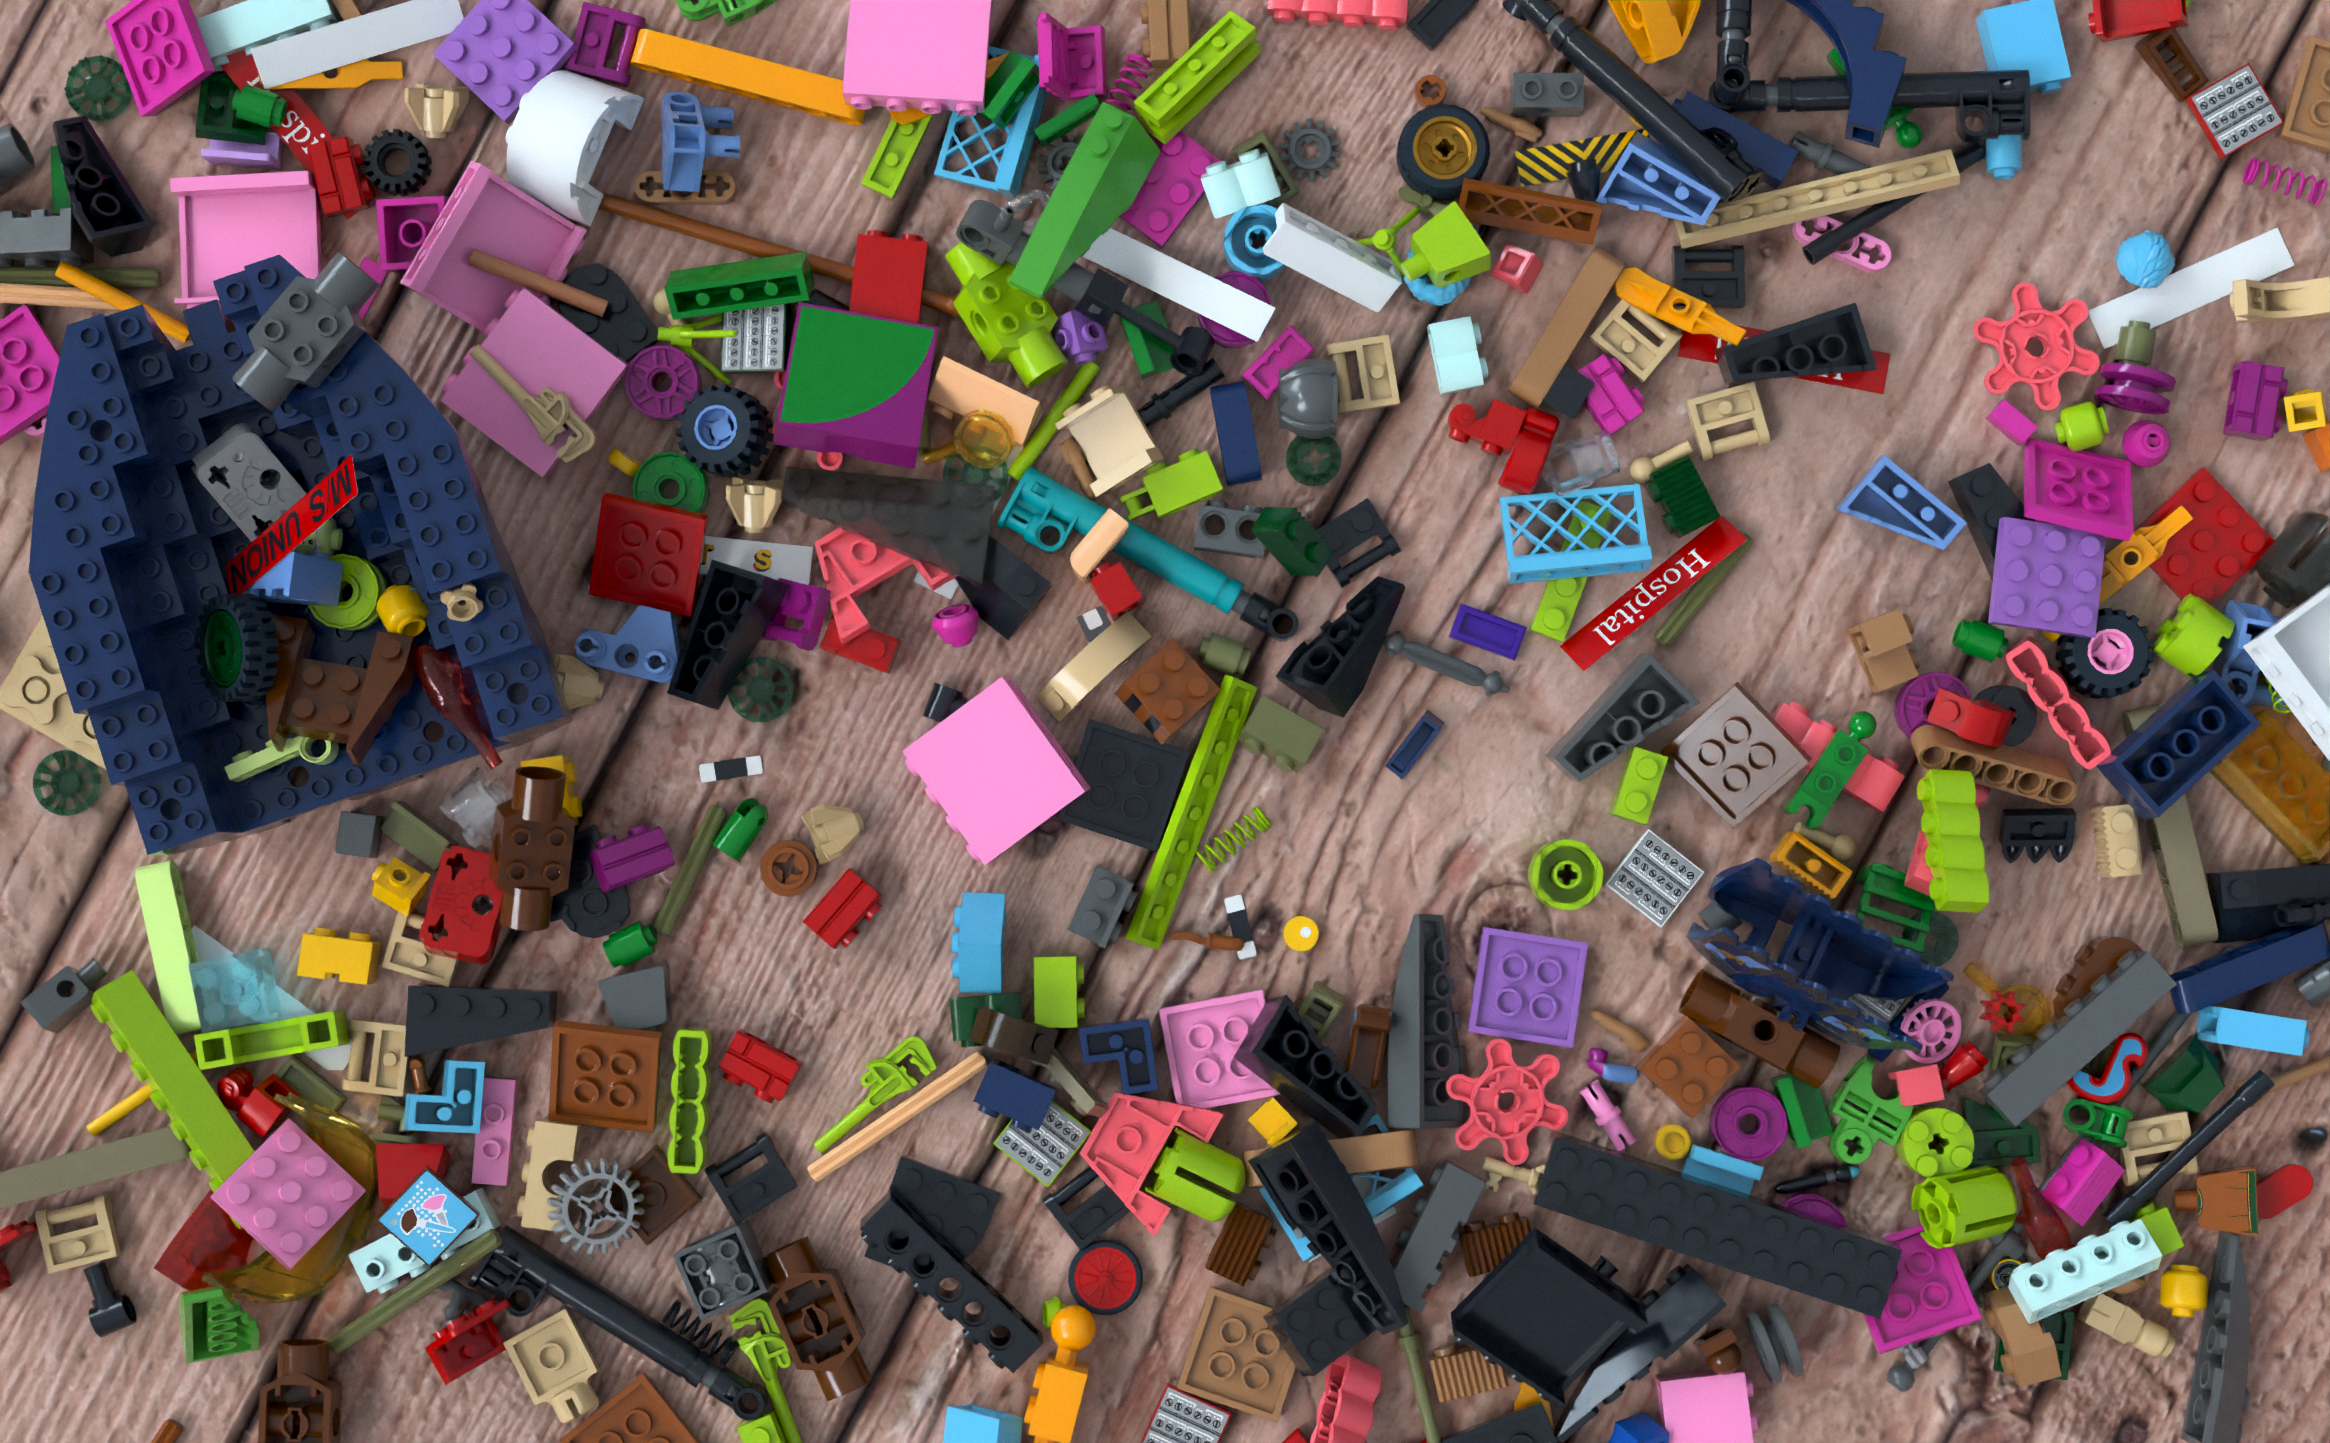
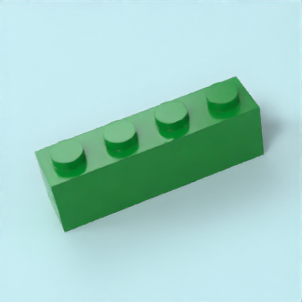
M806 251L671 271L664 289L672 319L677 320L809 301L815 282Z

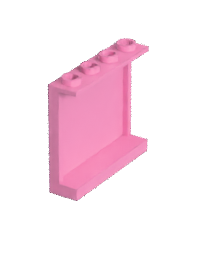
M850 0L842 90L845 103L859 110H868L872 106H882L893 112H904L907 108L921 109L922 112L927 114H940L942 110L956 111L961 116H975L977 112L983 113L986 109L984 100L992 6H994V0Z
M471 161L400 283L484 332L495 317L500 320L508 308L504 304L509 296L516 289L521 292L526 287L468 265L474 248L562 282L567 274L566 266L572 256H576L581 251L585 243L584 235L587 230L575 225L493 174V171L484 165ZM536 291L533 292L549 305V296Z
M310 171L170 178V190L178 196L182 298H174L175 304L189 309L216 299L219 300L213 283L214 280L244 271V266L276 255L284 257L307 278L315 279L321 273L320 197L314 174Z
M523 288L520 292L516 289L505 302L504 306L508 309L499 320L495 317L484 330L483 334L487 338L481 344V347L531 396L541 398L540 392L544 388H551L557 394L565 391L571 400L572 409L588 424L625 375L629 363L621 357L615 356L533 293V290ZM474 345L462 361L466 366L458 376L455 373L452 374L443 385L441 390L445 394L440 401L542 478L548 477L561 460L556 455L557 451L567 444V438L570 435L576 437L578 435L566 424L568 430L565 433L559 434L557 441L552 446H547L541 440L536 427L521 405L469 354L476 346Z
M1010 675L999 678L902 751L907 757L904 760L907 768L914 776L920 775L927 785L925 791L934 804H941L948 814L945 818L954 832H961L968 842L966 848L970 855L977 862L982 861L984 865L994 861L1004 851L1091 789Z

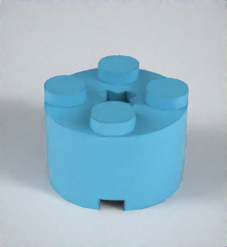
M1269 205L1245 207L1237 211L1229 220L1224 233L1223 250L1225 259L1234 272H1242L1257 278L1259 282H1265L1279 275L1287 267L1265 255L1263 247L1260 246L1257 249L1252 247L1253 241L1251 239L1257 241L1262 237L1265 239V245L1277 229L1275 212L1278 209Z

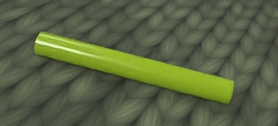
M1093 362L1081 366L1006 472L1008 475L1020 482L1028 467H1032L1058 429L1055 423L1065 418L1063 412L1079 401L1101 370L1099 366Z

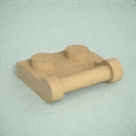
M1621 299L1589 339L1611 358L1615 357L1624 369L1643 383L1683 335L1676 329L1672 331L1657 317ZM1625 311L1629 312L1664 341L1659 348L1621 317Z
M1389 334L1338 342L1326 346L1328 357H1332V362H1335L1337 366V372L1334 375L1337 376L1338 415L1400 404ZM1345 354H1356L1363 399H1352Z
M1755 382L1685 401L1696 440L1698 455L1702 462L1713 459L1715 454L1755 443L1759 446L1770 443V435ZM1752 420L1753 430L1709 441L1708 431Z
M412 911L407 917L398 912L381 967L443 986H452L459 960L431 954L425 949L422 941L405 936L408 926L421 929L425 916L415 914ZM443 928L442 932L436 935L448 936V933Z
M350 1019L349 1030H353L348 1074L347 1078L343 1079L342 1090L400 1097L406 1096L409 1074L408 1064L411 1057H404L406 1025ZM367 1032L375 1033L369 1081L361 1080Z
M2182 1110L2129 1120L2124 1139L2127 1141L2126 1148L2118 1147L2121 1167L2125 1169L2122 1178L2126 1186L2138 1184L2139 1180H2143L2161 1163L2136 1166L2135 1157L2175 1150L2191 1135L2187 1111ZM2196 1156L2178 1173L2183 1172L2185 1175L2197 1173Z
M108 1194L97 1195L92 1201L53 1211L46 1208L36 1212V1224L48 1274L122 1255L112 1216V1202ZM94 1214L97 1216L98 1225L55 1235V1224Z

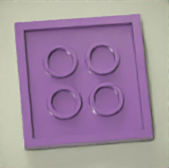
M480 0L437 48L433 55L504 122L510 125L520 109L519 104L522 96L530 92L545 76L558 71L578 49V46L529 0Z
M2009 517L2000 518L1988 623L2077 637H2096L2106 537L2061 525Z
M1482 927L1467 1031L1573 1048L1588 943Z

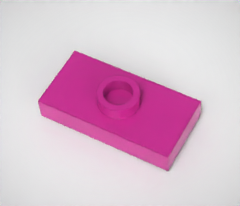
M1289 325L1242 374V378L1267 401L1278 390L1279 369H1287L1296 362L1307 359L1315 351V348Z

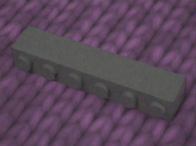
M2131 950L2122 956L2117 962L2119 967L2109 976L2104 974L2091 984L2090 989L2092 991L2082 1000L2081 998H2076L2064 1008L2063 1012L2065 1015L2056 1023L2051 1021L2037 1032L2036 1035L2039 1038L2029 1047L2024 1045L2017 1049L2011 1055L2010 1060L2012 1062L2002 1071L2000 1069L1994 1070L1984 1079L1983 1083L1985 1086L1979 1092L2008 1124L2015 1127L2019 1125L2177 985L2149 952L2141 950L2134 952Z

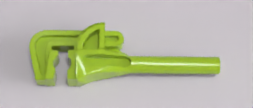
M910 1036L884 1058H877L866 1064L869 1071L862 1076L861 1083L865 1087L871 1086L868 1097L813 1143L821 1154L877 1107L896 1095L911 1090L920 1082L915 1076L909 1074L908 1067L905 1064L902 1066L898 1064L909 1053L913 1056L909 1061L912 1064L918 1065L920 1072L926 1077L938 1067L923 1038Z
M757 1297L732 1313L729 1318L734 1330L740 1329L746 1324L756 1325L759 1322L758 1317L761 1318L766 1332L761 1328L753 1335L746 1334L739 1337L740 1349L750 1358L763 1379L787 1442L803 1443L777 1377L778 1366L781 1368L789 1367L792 1358L769 1309V1301L763 1297Z

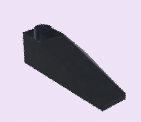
M944 499L921 525L942 559L947 562L951 561L958 567L959 576L955 579L972 606L978 611L979 617L1007 640L1013 636L1052 587L1049 581Z

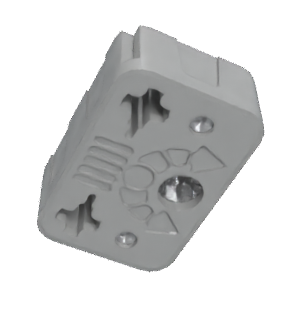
M239 423L234 425L192 459L195 465L191 469L195 476L251 542L307 494L248 424ZM213 466L219 468L223 479H220L217 474L214 475L209 469ZM265 470L270 471L272 474L268 479L262 476ZM256 515L258 519H261L266 524L260 528L255 524L256 521L252 516Z

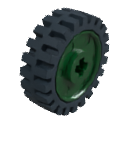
M224 594L212 597L208 600L209 604H205L203 607L205 614H200L198 620L202 627H197L196 635L200 637V641H196V649L200 650L197 662L203 665L200 674L202 678H206L204 684L207 689H211V694L214 697H218L220 701L239 702L260 699L262 695H266L269 692L268 687H272L274 683L272 676L277 675L278 670L274 662L279 661V653L275 652V647L279 646V639L274 638L273 635L277 632L276 624H270L273 618L271 611H266V603L260 601V597L253 594Z

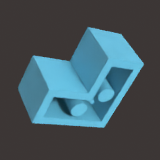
M963 892L962 907L955 906L954 927L959 928V932L952 933V953H958V956H953L952 977L959 978V992L1002 994L1004 971L1003 943L1006 920L1005 894Z
M445 1060L442 1095L406 1094L403 1129L480 1134L485 1062Z

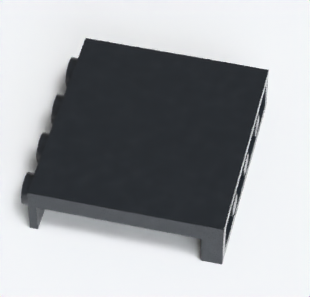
M1536 1228L1451 1312L1453 1334L1461 1344L1472 1346L1481 1352L1482 1356L1489 1363H1497L1506 1369L1517 1382H1525L1534 1388L1542 1399L1546 1401L1551 1400L1561 1408L1566 1405L1563 1391L1628 1327L1639 1333L1648 1324L1644 1304Z

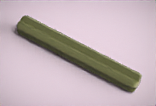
M1739 531L1748 540L1703 575L1657 630L1654 637L1661 644L1670 646L1752 546L1754 540L1747 533Z
M717 805L709 806L653 925L655 931L667 936L672 933L713 846L712 843L727 816L725 809Z

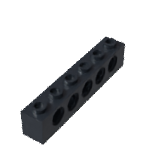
M890 1190L861 1219L860 1230L862 1233L860 1235L863 1240L873 1249L877 1247L882 1249L888 1255L886 1260L892 1268L899 1273L905 1271L913 1279L912 1285L924 1297L930 1295L939 1303L937 1308L943 1316L950 1321L956 1319L964 1327L962 1331L965 1336L975 1345L981 1343L990 1351L988 1353L989 1358L999 1368L1003 1369L1006 1366L1014 1373L1043 1344L1042 1332L893 1191ZM901 1229L908 1234V1238L903 1242H894L888 1235L893 1230ZM925 1253L929 1254L934 1261L928 1266H919L914 1261L915 1257ZM945 1278H954L959 1282V1285L953 1290H945L940 1286V1282ZM971 1302H979L984 1306V1309L978 1314H971L966 1311L965 1307ZM996 1326H1005L1010 1331L1003 1338L994 1337L990 1333Z

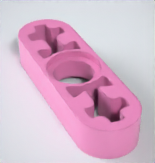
M1825 215L1795 222L1792 232L1794 238L1799 243L1807 245L1822 234L1813 232L1810 236L1804 234L1806 228L1801 226V223L1806 224L1809 220L1815 222L1814 228L1820 232H1824L1827 226L1834 230L1844 223ZM1862 232L1851 239L1849 250H1837L1829 256L1867 273H1877L1889 263L1891 250L1883 240ZM1859 240L1864 243L1860 247L1861 250L1870 252L1873 248L1878 249L1877 256L1882 258V261L1877 260L1874 264H1871L1869 262L1870 256L1861 251L1856 257H1853L1852 253L1857 249Z

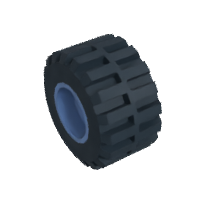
M719 384L718 387L710 385L705 387V393L698 390L692 394L695 400L693 402L686 400L683 405L686 411L684 415L679 413L677 421L682 422L680 428H676V436L682 438L678 445L680 450L687 452L685 458L689 462L695 463L696 467L722 477L725 475L734 478L738 477V473L746 475L751 472V465L758 468L763 463L759 458L762 454L768 456L770 449L766 448L768 441L773 442L774 434L768 432V429L773 427L772 419L765 417L769 413L767 408L759 404L760 401L756 397L728 385Z

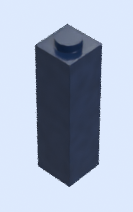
M1689 91L1682 101L1675 98L1672 104L1699 130L1718 127L1731 134L1738 142L1737 149L1743 153L1742 158L1754 169L1762 168L1766 172L1762 182L1775 189L1783 182L1799 152Z

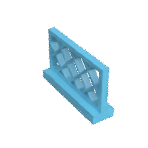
M989 46L988 55L993 56V58L1010 52ZM1018 53L1022 57L1026 56L1039 67V55L1035 54L1033 57ZM1040 83L1037 84L1012 118L1010 129L1008 125L1006 126L1005 130L1008 134L1006 143L995 150L992 149L986 135L997 130L998 126L993 123L982 130L975 116H961L956 111H952L934 175L938 178L998 192L1005 197L1017 199L1035 139L1034 129L1039 125L1048 92H1046V88H1041ZM971 118L978 133L961 142L956 134L958 125ZM982 138L990 153L972 163L965 148ZM955 140L957 145L952 147L953 141ZM961 151L968 166L956 173L945 170L949 157ZM1002 154L1001 161H999L997 156ZM992 159L998 167L994 182L981 179L976 170ZM973 172L975 177L967 176V174Z
M1640 484L1500 497L1499 499L1508 566V584L1649 570L1652 562L1651 546H1648ZM1633 495L1634 508L1627 516L1611 505L1618 496ZM1604 497H1610L1607 501L1603 499ZM1584 499H1593L1602 506L1592 519L1576 508ZM1557 502L1567 509L1557 523L1541 512L1548 503ZM1532 504H1540V505L1536 508V507L1533 506ZM1522 505L1532 514L1521 526L1509 517L1508 507ZM1606 510L1622 521L1612 534L1596 523ZM1571 513L1587 524L1577 537L1561 527ZM1634 515L1636 516V523L1631 520ZM1536 517L1551 527V530L1541 541L1526 530ZM1627 525L1638 533L1639 544L1625 545L1616 536ZM1511 527L1517 531L1513 536L1511 533ZM1591 528L1607 539L1600 548L1591 549L1581 542V539ZM1555 532H1558L1571 542L1565 551L1555 552L1546 545ZM1520 535L1536 545L1530 555L1514 556L1513 544ZM1610 543H1612L1613 545H1615V547H1608V546H1609ZM1540 550H1542V551L1545 552V553L1537 554Z
M1378 1114L1370 1118L1363 1130L1364 1132L1376 1124L1381 1133H1389ZM1405 1168L1406 1172L1395 1179L1379 1176L1380 1172H1376L1375 1175L1367 1173L1357 1175L1374 1179L1371 1194L1362 1198L1372 1219L1424 1187L1413 1168ZM1378 1180L1388 1182L1387 1184L1376 1190ZM1265 1187L1260 1188L1259 1191L1293 1243L1303 1262L1306 1263L1314 1258L1315 1255L1307 1247L1310 1243L1308 1238L1304 1236L1300 1240L1298 1239Z

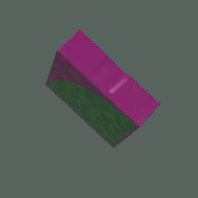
M799 302L776 421L774 444L822 453H846L868 461L915 469L938 327Z

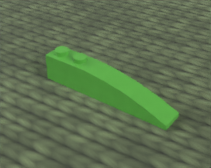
M1101 103L1041 214L1008 284L1041 299L1069 271L1070 266L1091 248L1093 242L1101 234L1104 235L1112 227L1113 222L1122 213L1125 214L1132 206L1161 151L1135 116L1108 103Z
M220 1285L180 1292L179 1319L186 1364L259 1350L260 1329L258 1322L236 1303Z

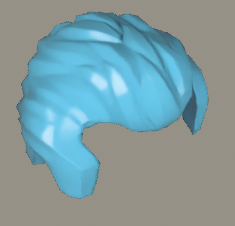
M2145 230L2139 235L2128 237L2125 241H2122L2115 259L2118 260L2117 266L2121 275L2130 284L2147 289L2156 288L2172 272L2175 266V257L2164 236L2156 231Z

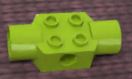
M962 242L954 246L945 255L946 260L963 285L953 305L989 362L1011 363L1026 388L1045 381L1067 365L1066 357L1050 333L1058 317L1045 296L1039 299L1008 284L1016 267L1015 265L1005 260L1000 266L977 251L965 246Z

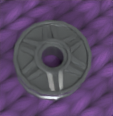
M1776 1303L1767 1306L1769 1323L1765 1325L1756 1312L1752 1311L1745 1314L1747 1328L1754 1349L1768 1380L1773 1386L1782 1383L1780 1366L1783 1364L1786 1365L1789 1372L1795 1378L1804 1375L1803 1363L1795 1339L1783 1312Z

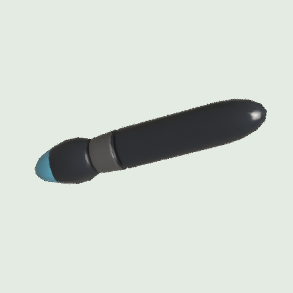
M1841 1166L1835 1170L1782 1181L1775 1186L1774 1190L1779 1194H1791L1825 1186L1826 1184L1829 1185L1836 1181L1843 1183L1855 1178L1860 1173V1169L1853 1166Z

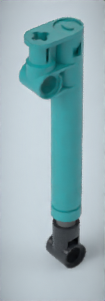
M1029 466L1003 510L996 527L1002 529L1006 526L1021 534L1024 541L1039 548L1044 553L1056 554L1065 547L1074 530L1086 536L1107 511V508ZM1015 516V517H1017V518L1023 520V521L1026 522L1027 524H1024V523L1020 522L1019 520H1017V519H1015V518H1013V517ZM1122 517L1129 523V530L1111 551L1207 604L1215 605L1216 609L1227 615L1230 610L1235 611L1241 615L1240 620L1264 632L1276 641H1287L1296 634L1299 624L1298 618L1293 611L1283 608L1256 592L1253 595L1242 590L1245 585L1244 583L1234 578H1229V575ZM1048 528H1054L1060 532V540L1054 546H1047L1041 542V535ZM1276 617H1288L1292 622V630L1287 634L1277 633L1272 625Z

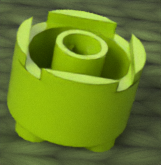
M2189 593L2178 605V613L2171 620L2166 617L2157 627L2155 635L2158 636V639L2151 650L2188 678H2192V674L2195 676L2201 674L2222 650L2219 647L2222 636L2227 639L2230 638L2235 622L2200 597H2195Z
M1572 839L1555 840L1540 847L1532 857L1528 868V881L1534 896L1546 906L1559 910H1576L1587 905L1599 893L1603 883V867L1595 852L1585 843ZM1565 865H1568V871L1573 872V879H1567L1564 885L1562 884V878L1557 877L1558 870H1563Z
M1923 1105L1912 1110L1911 1116L1895 1144V1150L1900 1161L1910 1170L1930 1178L1963 1171L1968 1167L1973 1159L1974 1137L1970 1126L1958 1113L1934 1105ZM1933 1135L1940 1139V1142L1936 1144V1149L1928 1147V1143L1933 1141Z

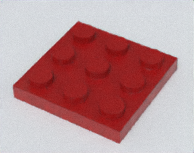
M2202 467L2135 530L2140 527L2157 525L2182 505L2193 519L2168 539L2162 556L2150 564L2149 567L2181 600L2191 593L2212 605L2277 543L2220 483Z
M605 493L601 500L589 594L691 617L695 610L709 515Z

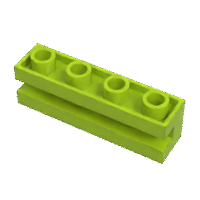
M1230 10L1133 102L1142 127L1162 143L1166 144L1261 53L1260 45L1254 41L1257 37L1256 28Z

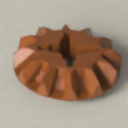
M781 841L772 845L763 855L760 865L761 877L765 885L775 894L786 897L796 896L808 890L815 880L817 863L811 850L797 841ZM795 854L794 866L799 868V871H802L803 874H791L783 883L785 878L783 877L784 871L775 865V862L787 863Z

